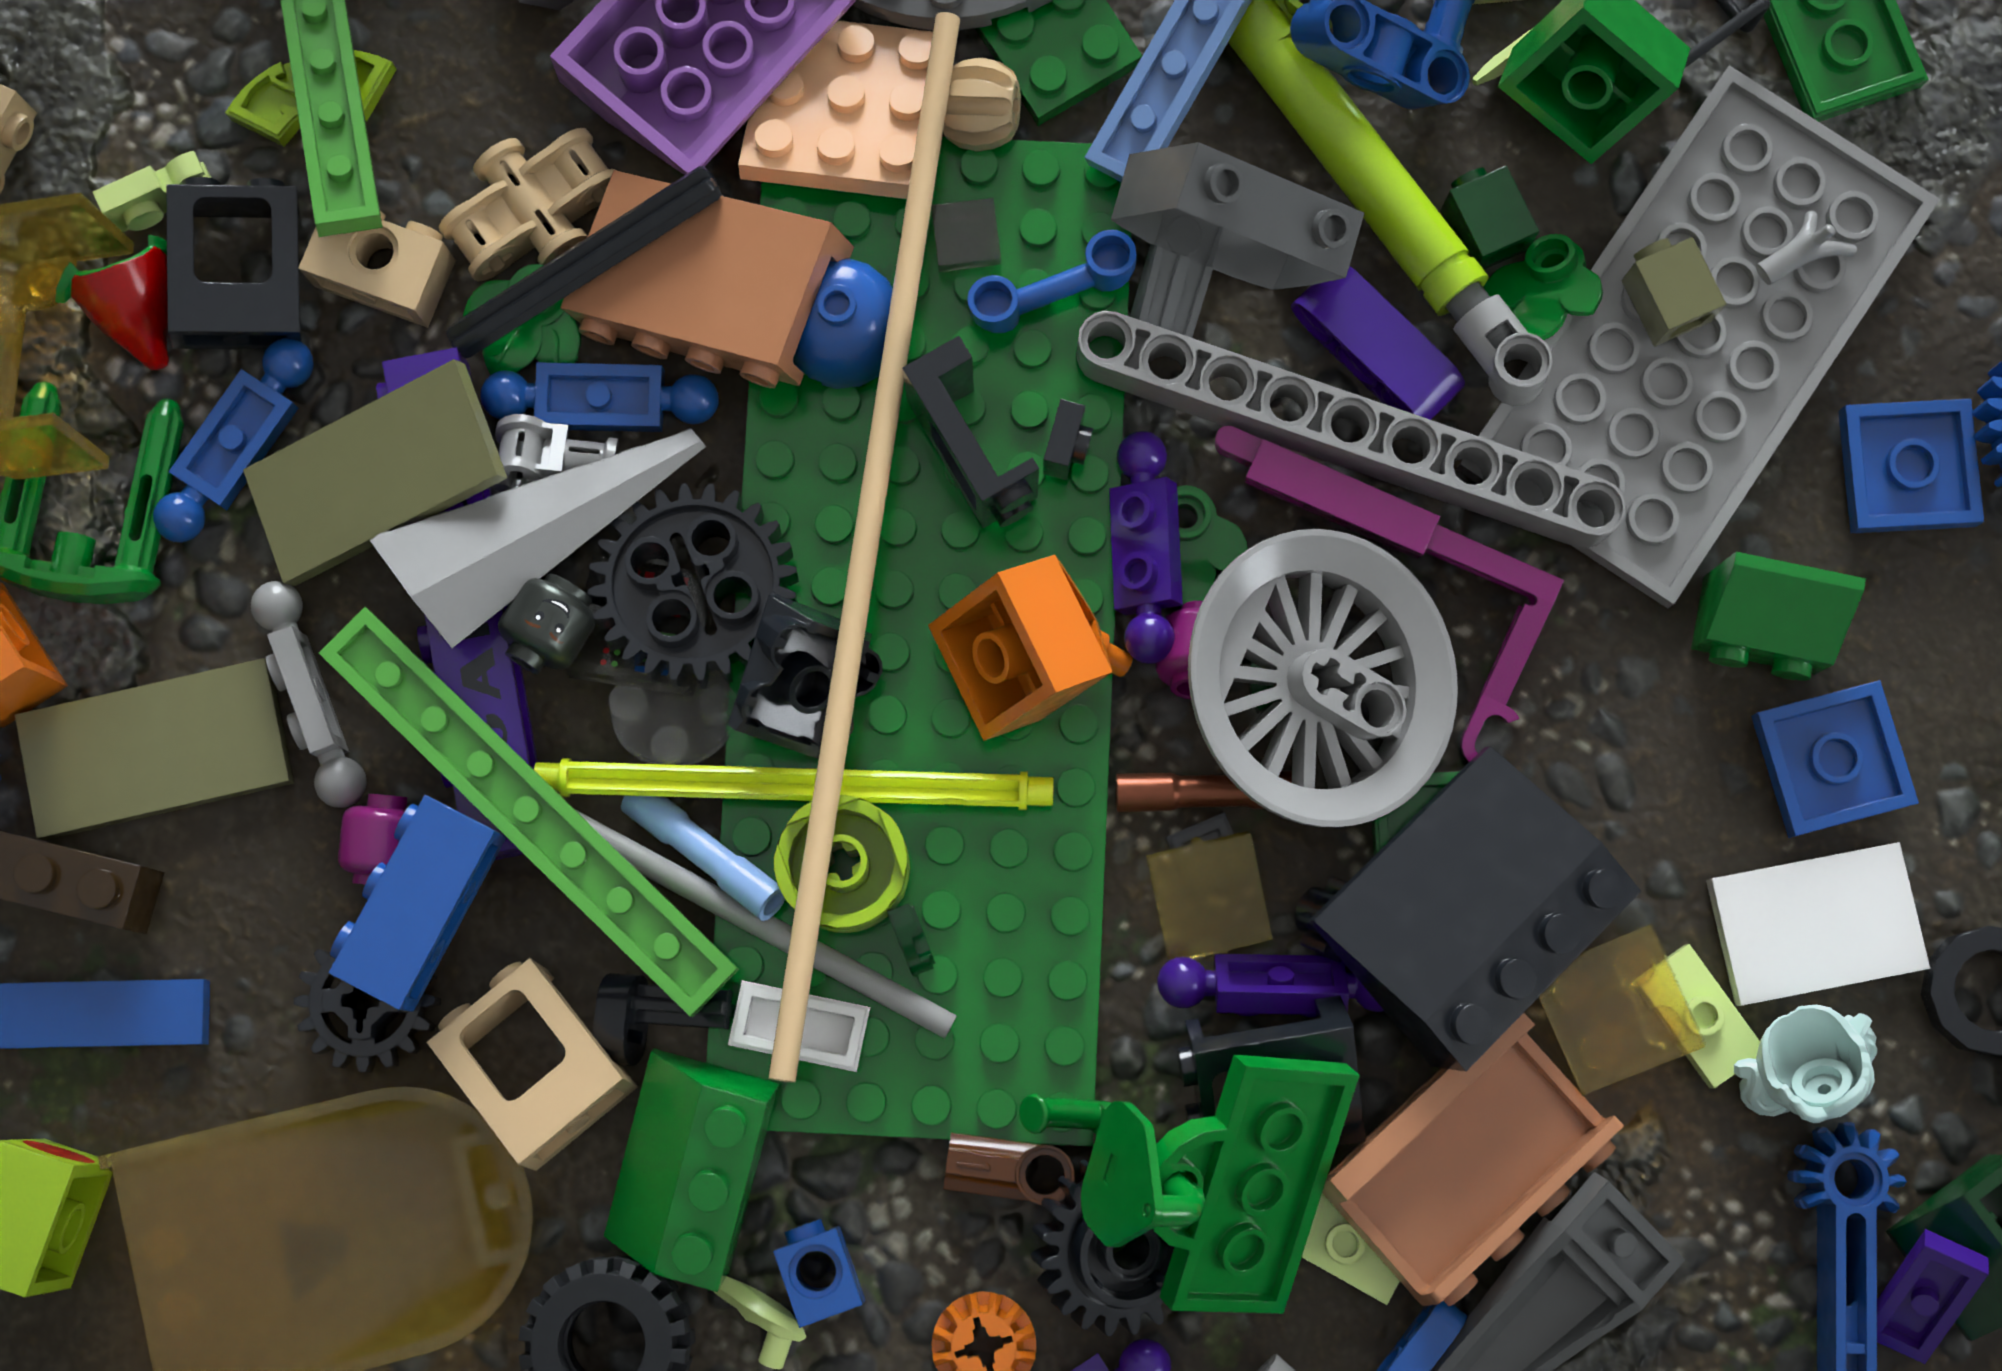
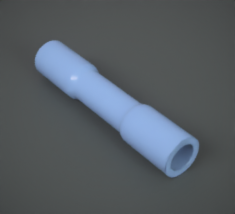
M624 796L621 803L623 813L660 842L671 845L716 880L718 886L761 921L770 919L781 908L785 898L776 881L746 858L735 855L691 821L688 814L670 799L658 796Z

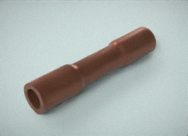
M1281 770L1279 777L1292 783V770ZM1174 773L1116 774L1117 812L1173 811L1178 808L1245 806L1251 809H1264L1238 789L1226 775L1179 776Z

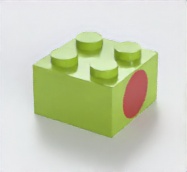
M45 1138L0 1140L1 1290L22 1297H30L71 1289L114 1173L116 1162Z

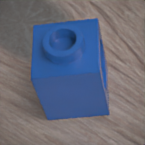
M818 1219L784 1232L788 1245L777 1248L773 1253L799 1328L863 1305L866 1299L840 1225L825 1231L822 1220ZM821 1251L832 1258L836 1267V1275L831 1285L824 1288H815L803 1280L800 1273V1264L806 1253Z

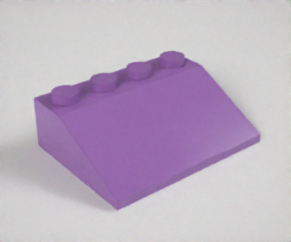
M601 0L550 55L560 83L606 122L686 175L698 166L705 167L856 0Z

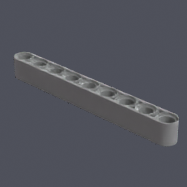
M1101 311L1094 313L1084 321L1079 330L1077 346L1078 365L1085 376L1095 382L1223 426H1233L1269 442L1579 548L1594 547L1608 538L1625 518L1626 503L1623 494L1616 485L1599 477L1118 312ZM1110 336L1118 340L1123 350L1116 357L1105 359L1093 354L1089 344L1097 337ZM1158 357H1171L1181 365L1183 372L1174 379H1161L1153 374L1149 363ZM1219 377L1232 378L1241 386L1243 395L1230 401L1222 400L1213 394L1209 383ZM1281 397L1291 398L1301 407L1303 416L1295 421H1283L1274 415L1270 403ZM1339 418L1351 419L1361 428L1363 438L1352 443L1344 442L1333 433L1331 422ZM1402 438L1414 441L1421 448L1423 454L1422 461L1414 464L1401 461L1394 454L1392 442ZM1466 459L1476 463L1482 471L1483 482L1476 485L1462 482L1455 474L1454 462ZM1528 480L1537 484L1542 490L1543 504L1531 506L1522 502L1516 494L1515 482ZM1590 501L1598 505L1604 516L1603 526L1591 527L1583 523L1578 517L1576 510L1577 502Z

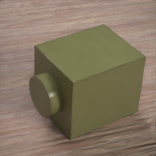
M1693 237L1674 245L1671 244L1669 238H1665L1642 248L1634 254L1636 262L1621 280L1654 347L1710 323L1727 305Z

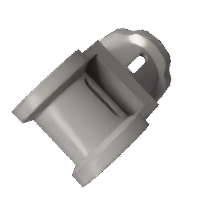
M526 414L505 416L497 423L495 437L500 444L499 456L508 478L491 487L500 493L580 465H587L616 455L619 449V439L608 438L605 443L568 439V425L546 423L535 416ZM520 433L525 434L524 442L519 441L518 436ZM517 471L523 472V478L521 480H518L516 478Z

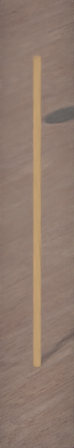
M940 12L935 17L768 1079L795 1083L903 393L904 377L902 368L907 365L959 32L960 18L949 12Z

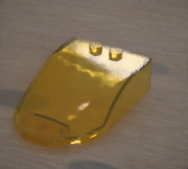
M416 1087L374 1089L98 1156L100 1170L113 1172L153 1371H363L427 1354L461 1340L492 1316L516 1283L530 1246L533 1224L532 1200L523 1166L517 1164L476 1109L450 1095L434 1090Z

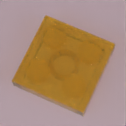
M1652 923L1583 951L1539 996L1582 1096L1706 1046L1704 1037Z

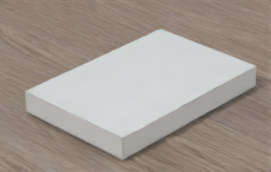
M1900 842L1706 880L1735 1006L1930 969Z

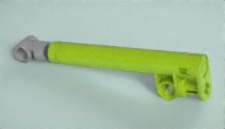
M1252 0L1228 41L1229 45L1357 210L1364 212L1363 219L1416 288L1423 290L1424 298L1436 314L1443 316L1450 313L1457 321L1453 330L1488 375L1489 387L1493 395L1502 403L1511 406H1524L1533 402L1541 394L1553 365L1552 352L1548 344L1539 336L1527 332L1500 295L1489 296L1483 288L1489 278L1487 273L1474 257L1468 256L1469 251L1334 76L1326 67L1305 57L1296 49L1291 38V20L1296 10L1303 4L1298 0ZM1329 19V26L1331 29L1333 26L1331 20ZM1515 359L1526 361L1534 368L1536 376L1528 380L1513 378L1507 373L1504 364Z

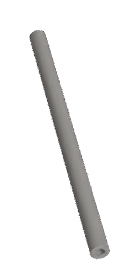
M576 810L643 876L788 954L792 926L774 916L768 920L761 921L720 887ZM817 940L813 968L940 1037L946 1038L957 1015Z

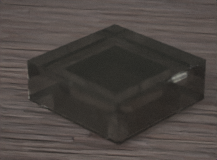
M994 198L931 206L939 272L1001 265Z

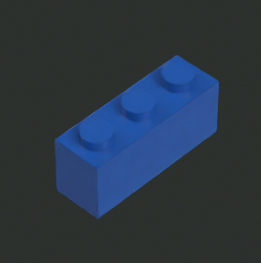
M424 795L419 806L411 804L402 815L394 833V838L399 841L395 851L387 864L379 863L370 874L362 892V897L367 899L356 923L349 921L343 926L330 951V956L336 960L329 974L398 1010L410 1012L415 1010L507 838L505 835L427 795Z

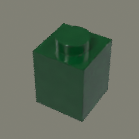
M1507 165L1488 174L1484 167L1477 168L1463 174L1451 183L1452 189L1449 191L1440 211L1445 221L1468 249V256L1474 257L1483 270L1527 251L1538 235L1539 229Z

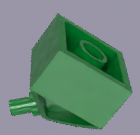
M1562 0L1513 46L1498 87L1592 164L1679 88L1691 48L1635 0Z

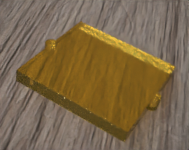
M1249 831L1203 841L1200 837H1194L1191 840V845L1146 855L1168 961L1182 956L1196 959L1212 954H1228V950L1273 940L1252 836Z

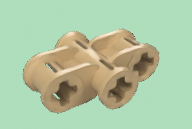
M576 128L563 134L528 161L523 157L525 147L517 138L500 141L491 146L476 160L473 172L479 180L488 181L491 186L456 206L442 219L439 225V231L447 240H454L469 261L468 271L474 280L485 281L495 277L534 248L539 252L538 263L545 265L588 237L583 229L574 228L571 223L590 210L600 206L615 169H608L591 146L593 136L586 128ZM577 165H581L588 175H584ZM509 175L514 176L516 181L519 183L518 186L514 185V183L509 178ZM543 223H547L549 225V227L554 232L553 235L549 234V232L544 227ZM478 233L484 240L485 245H480L474 235Z

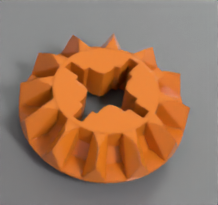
M981 1291L969 1293L953 1301L938 1318L932 1335V1357L938 1371H988L987 1366L982 1364L979 1355L968 1356L966 1353L957 1356L956 1351L965 1349V1345L974 1341L973 1330L976 1326L973 1318L979 1317L981 1326L986 1328L989 1336L995 1337L1000 1335L1001 1338L1012 1336L1013 1340L1004 1342L1002 1347L994 1350L995 1362L992 1363L994 1371L1031 1370L1036 1356L1035 1330L1026 1312L1012 1299L995 1292Z

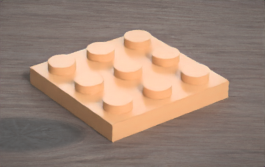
M838 20L747 120L738 163L740 179L907 199L933 31Z

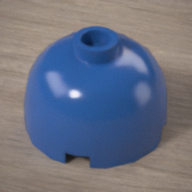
M850 258L842 259L838 262L830 261L793 357L794 365L809 378L820 381L822 385L834 389L860 387L879 377L893 290L887 278L864 262Z

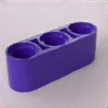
M1350 265L1346 278L1310 285L1291 304L1294 315L1305 329L1383 404L1431 420L1465 387L1463 376L1455 365Z

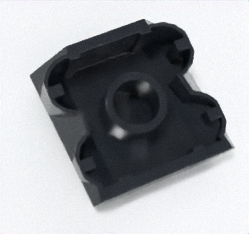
M774 591L770 593L728 726L747 735L819 759L841 619L782 597ZM865 631L855 697L865 695L874 689L883 672L882 661L879 655L869 648L872 634ZM853 718L851 721L849 738L854 730Z

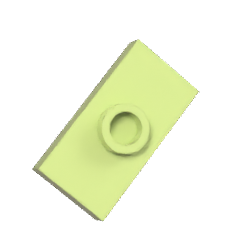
M1690 944L1683 945L1633 981L1709 1089L1718 1087L1734 1075V1064L1738 1060L1756 1059L1760 1044L1759 1039Z
M1322 1194L1302 1258L1388 1305L1400 1281Z

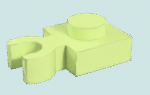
M190 151L175 157L162 169L155 171L149 165L93 191V194L102 214L122 233L128 230L139 231L156 225L163 219L164 213H167L166 184H182V181L186 178H211L205 163L199 162L196 153Z

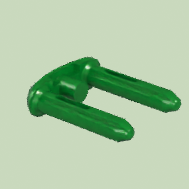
M46 381L38 382L23 398L6 478L0 494V580L39 596L72 603L113 604L143 600L161 586V580L153 574L161 535L153 521V512L159 500L170 494L174 476L168 471L178 458L185 425L180 405L175 400L164 398L157 401L156 405L146 415L114 566L95 565V568H91L96 540L73 532H57L51 562L30 559L29 555L62 410L56 386Z

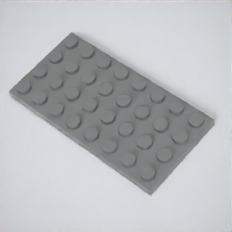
M1729 65L1592 267L1591 271L1599 276L1603 288L1602 300L1595 313L1589 316L1568 314L1563 326L1552 337L1544 340L1552 352L1553 365L1541 394L1533 402L1524 406H1511L1501 402L1479 437L1599 477L1616 485L1623 494L1626 503V513L1622 523L1599 545L1590 548H1574L1667 609L1670 608L1677 601L1940 199ZM1808 211L1816 212L1818 215L1815 232L1827 224L1834 227L1835 234L1826 241L1852 244L1857 248L1854 257L1835 255L1808 262L1771 285H1767L1761 279L1756 269V264L1785 247L1796 237L1803 227L1805 214ZM1693 237L1727 305L1710 323L1654 347L1621 280L1636 262L1634 254L1642 248L1665 238H1669L1671 244L1674 245ZM1527 363L1517 379L1528 380L1535 377L1534 368ZM1463 459L1456 470L1475 483H1482L1483 474L1479 466L1471 460ZM1528 480L1515 482L1516 494L1522 502L1531 506L1543 504L1542 490L1537 484ZM1590 501L1577 502L1576 510L1578 517L1583 523L1591 527L1603 526L1604 516L1598 505Z

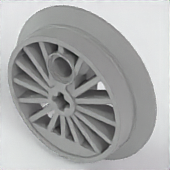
M1324 529L1296 530L1271 537L1247 549L1222 571L1204 598L1194 623L1188 656V682L1191 703L1198 727L1209 751L1226 776L1246 796L1264 809L1284 819L1309 826L1332 828L1354 826L1373 821L1403 805L1421 789L1438 766L1453 730L1457 708L1458 684L1454 651L1443 618L1424 586L1409 569L1382 548L1348 533ZM1286 578H1299L1298 614ZM1322 584L1334 589L1335 592L1321 622ZM1267 603H1269L1274 621L1265 611ZM1354 603L1366 616L1336 643L1351 606ZM1375 630L1377 631L1385 647L1384 651L1357 660L1348 657ZM1254 634L1260 642L1252 638ZM1243 658H1246L1261 668L1240 666ZM1390 662L1393 683L1370 669ZM1233 682L1273 686V688L1224 703ZM1275 701L1239 736L1236 735L1228 716ZM1362 701L1369 710L1368 723L1364 720L1361 713ZM1277 724L1260 764L1248 751ZM1382 738L1383 742L1376 753L1368 743V740ZM1293 744L1292 783L1280 778L1279 775ZM1340 744L1361 770L1352 779L1350 778ZM1316 751L1328 789H1315Z

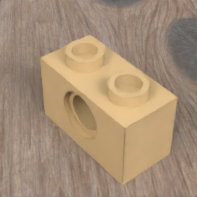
M381 211L383 228L319 237L315 227L298 267L314 287L421 326L429 327L456 262L442 241V234L414 221H408L406 228L384 221L386 216ZM384 248L394 250L392 259L386 266L380 269L367 268L369 258L374 252Z

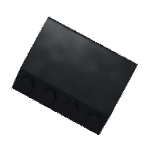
M1489 746L1484 747L1309 922L1431 1067L1467 1072L1636 898L1641 890L1600 840Z

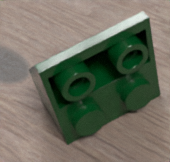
M1987 1154L1886 1231L1905 1258L1925 1229L1989 1258V1275L1955 1321L1956 1326L1969 1341L2002 1328V1155Z

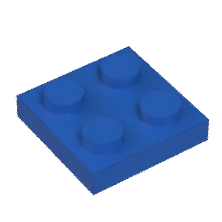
M1971 399L1845 405L1838 411L1850 534L1977 527L1984 522L1977 447L1973 436L1975 429Z
M1880 680L1757 712L1751 716L1788 838L1919 803Z

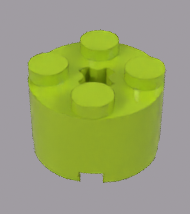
M843 794L840 795L829 867L835 863L833 853L839 849H844L849 857L860 856V862L852 866L853 877L842 881L837 873L828 874L819 928L832 932L851 933L875 926L889 916L887 911L898 906L905 896L910 875V860L903 836L894 820L887 813L866 800ZM812 801L796 811L780 836L774 855V871L777 884L784 898L794 910Z

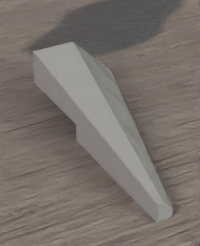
M689 428L680 431L678 434L621 451L619 454L590 464L580 465L491 495L478 502L448 512L444 511L422 521L392 531L379 533L370 542L409 596L450 647L453 648L514 600L528 580L543 577L706 446L695 432Z

